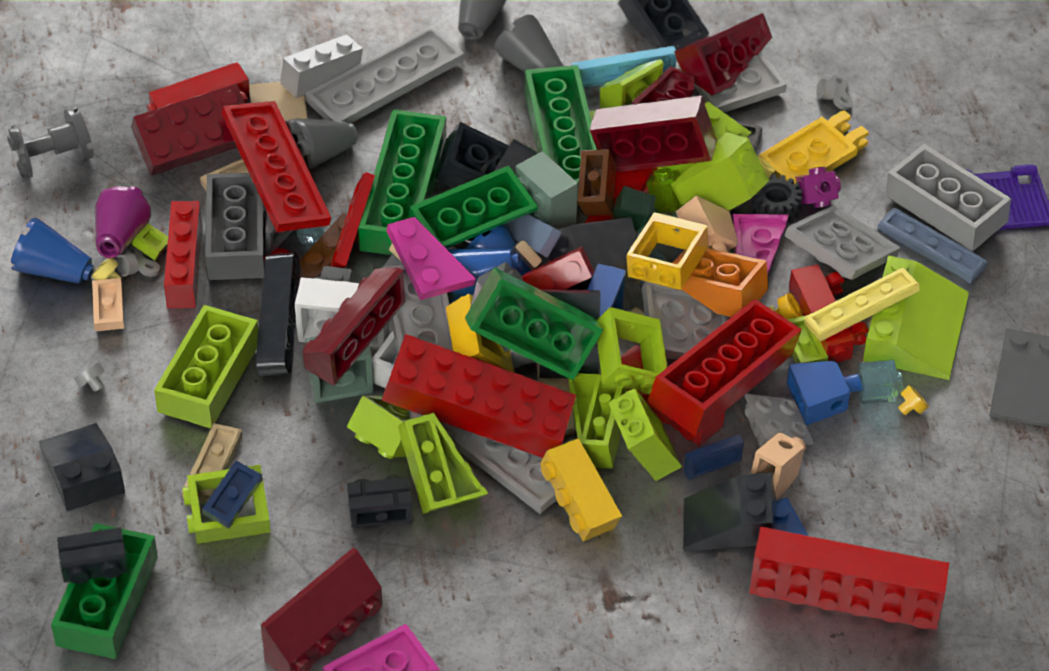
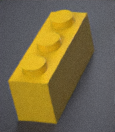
M579 438L547 450L540 463L541 472L544 478L552 484L557 502L568 513L570 525L574 532L579 533L584 542L615 529L622 515Z

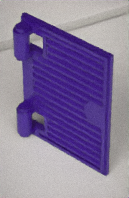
M1014 165L1010 171L973 174L1011 198L1008 222L999 230L1049 226V202L1036 165ZM965 169V170H967L968 172H970V173L973 174L972 170ZM1018 176H1029L1031 183L1019 184Z

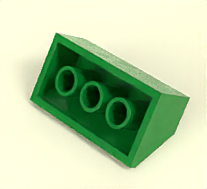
M506 166L410 206L409 218L415 217L447 249L534 212L538 209V206L510 166Z

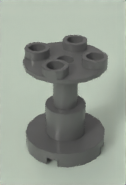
M77 106L64 110L65 124L49 128L48 135L24 142L16 125L11 126V129H9L10 135L7 136L11 150L18 153L19 161H16L21 177L26 175L28 178L33 177L30 157L52 150L57 155L74 149L81 161L93 158V148L87 150L86 145L91 143L90 135L81 112H77Z

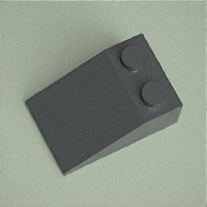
M1006 328L1000 351L989 416L1049 428V336Z

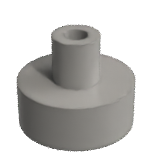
M98 361L75 376L74 379L80 387L88 383L92 390L96 392L104 386L98 376L105 372V370Z

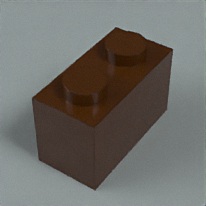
M609 149L581 151L577 203L585 216L613 215L617 164Z

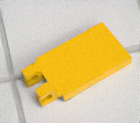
M843 110L832 116L828 121L823 116L762 152L759 154V157L774 168L775 172L773 175L776 174V178L780 179L781 175L786 176V181L792 178L794 184H796L795 176L809 174L808 169L825 166L826 171H832L855 157L859 150L868 145L866 137L869 136V131L860 126L844 136L843 134L851 128V125L848 123L851 120V115Z

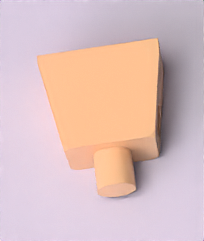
M695 196L676 211L679 219L707 225L708 248L729 252L737 246L738 240L728 210L699 196Z
M783 433L776 434L756 451L751 474L774 473L772 478L776 501L779 500L797 478L806 449L802 439L798 437L790 438Z

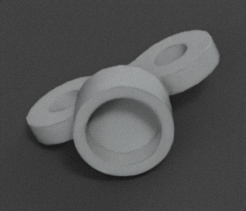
M833 74L830 78L822 77L819 80L816 89L818 98L833 99L834 104L842 110H849L853 105L852 99L845 91L848 87V81L842 75Z
M129 245L115 258L119 263L116 270L123 277L135 274L137 271L146 276H156L160 271L158 263L143 257V252L133 245Z

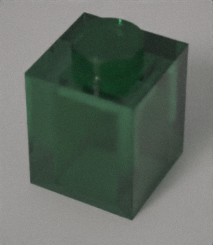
M624 186L614 201L611 220L632 217L636 232L641 233L654 212L657 213V208H654L656 196Z

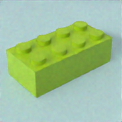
M203 305L154 389L157 412L211 428L218 419L257 349L258 320Z

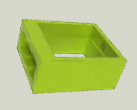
M609 307L597 319L603 328V332L597 340L602 383L615 385L619 388H635L637 391L650 394L655 377L667 368L660 319ZM618 338L640 343L643 369L621 364Z
M635 388L608 403L628 449L655 481L682 467L662 421Z
M261 464L247 466L262 474ZM229 469L187 475L188 487L182 488L185 506L191 505L192 515H186L189 534L195 533L197 544L271 533L263 480L252 495L255 515L238 517L229 529L216 521L202 523L197 491L216 489Z

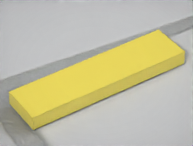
M901 268L804 317L805 325L821 342L919 292V283L904 268Z

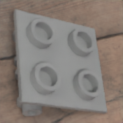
M745 394L747 404L745 405L744 413L750 421L754 436L758 437L759 447H762L778 433H783L790 438L798 437L804 441L805 445H814L794 399Z

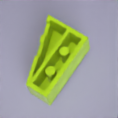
M578 373L574 380L568 378L570 393L577 395L573 406L577 438H579L595 467L613 469L621 431L608 403L628 392V389L602 383V375Z
M434 413L406 420L397 426L423 514L479 499L488 494L484 486L480 485L472 473V469L467 461L463 460L455 448L454 442Z

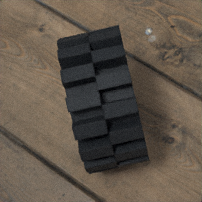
M776 174L771 175L769 182L752 197V213L789 214L788 221L790 223L793 222L794 218L799 216L801 209L802 189H800V185L798 183L794 184L792 178L786 181V176L781 175L780 179L776 178ZM780 198L783 199L784 202H772L768 199Z

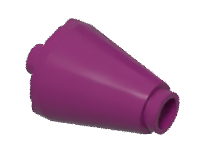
M115 186L101 191L95 205L96 247L101 256L114 258L122 253L149 223L152 216L151 206L139 188L135 186L129 188Z

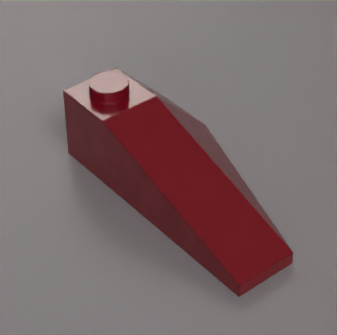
M760 13L674 51L681 71L694 75L695 85L710 95H715L734 85L737 81V76L748 68V63L762 51L771 40L772 34L764 14Z
M670 66L632 101L631 105L692 97L695 76Z

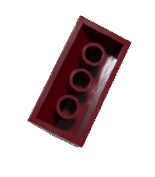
M401 268L375 269L369 277H364L360 281L357 291L352 297H348L342 302L339 312L332 319L329 318L324 323L320 334L314 340L311 339L305 345L303 359L306 370L335 386L405 303L404 276Z
M356 548L350 549L260 624L264 660L275 670L310 671L316 661L323 655H329L337 643L344 637L351 636L368 617H373L381 609L382 587Z

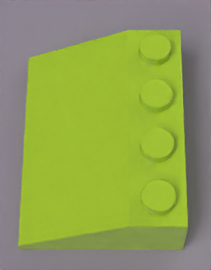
M888 255L883 277L904 268L919 283L920 291L872 316L863 362L949 380L969 292L917 261Z

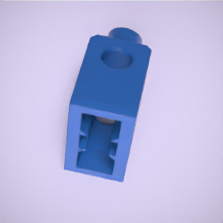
M834 361L789 365L786 384L806 425L845 412L848 409L850 393L861 391L862 385L859 375L843 376L838 364Z

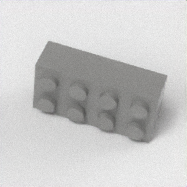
M925 144L888 172L887 197L972 252L1008 222L1011 205L1010 197Z

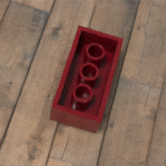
M237 84L133 116L131 128L150 176L237 148L222 116L223 106L245 104Z
M702 96L596 109L590 127V133L596 149L610 150L617 164L616 172L711 161L717 142Z

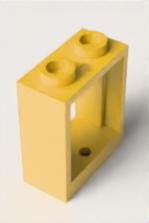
M654 212L626 255L628 277L682 290L708 248L707 225ZM657 243L687 250L678 265L649 258Z
M467 294L446 306L453 351L514 372L510 350L505 352L498 343L469 328L465 316L470 310L473 299L472 295Z

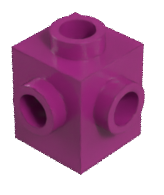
M825 166L808 169L809 174L795 176L796 183L802 189L801 204L814 203V208L831 205L830 200L839 199L838 192L841 191V183L839 177L835 175V171H826Z

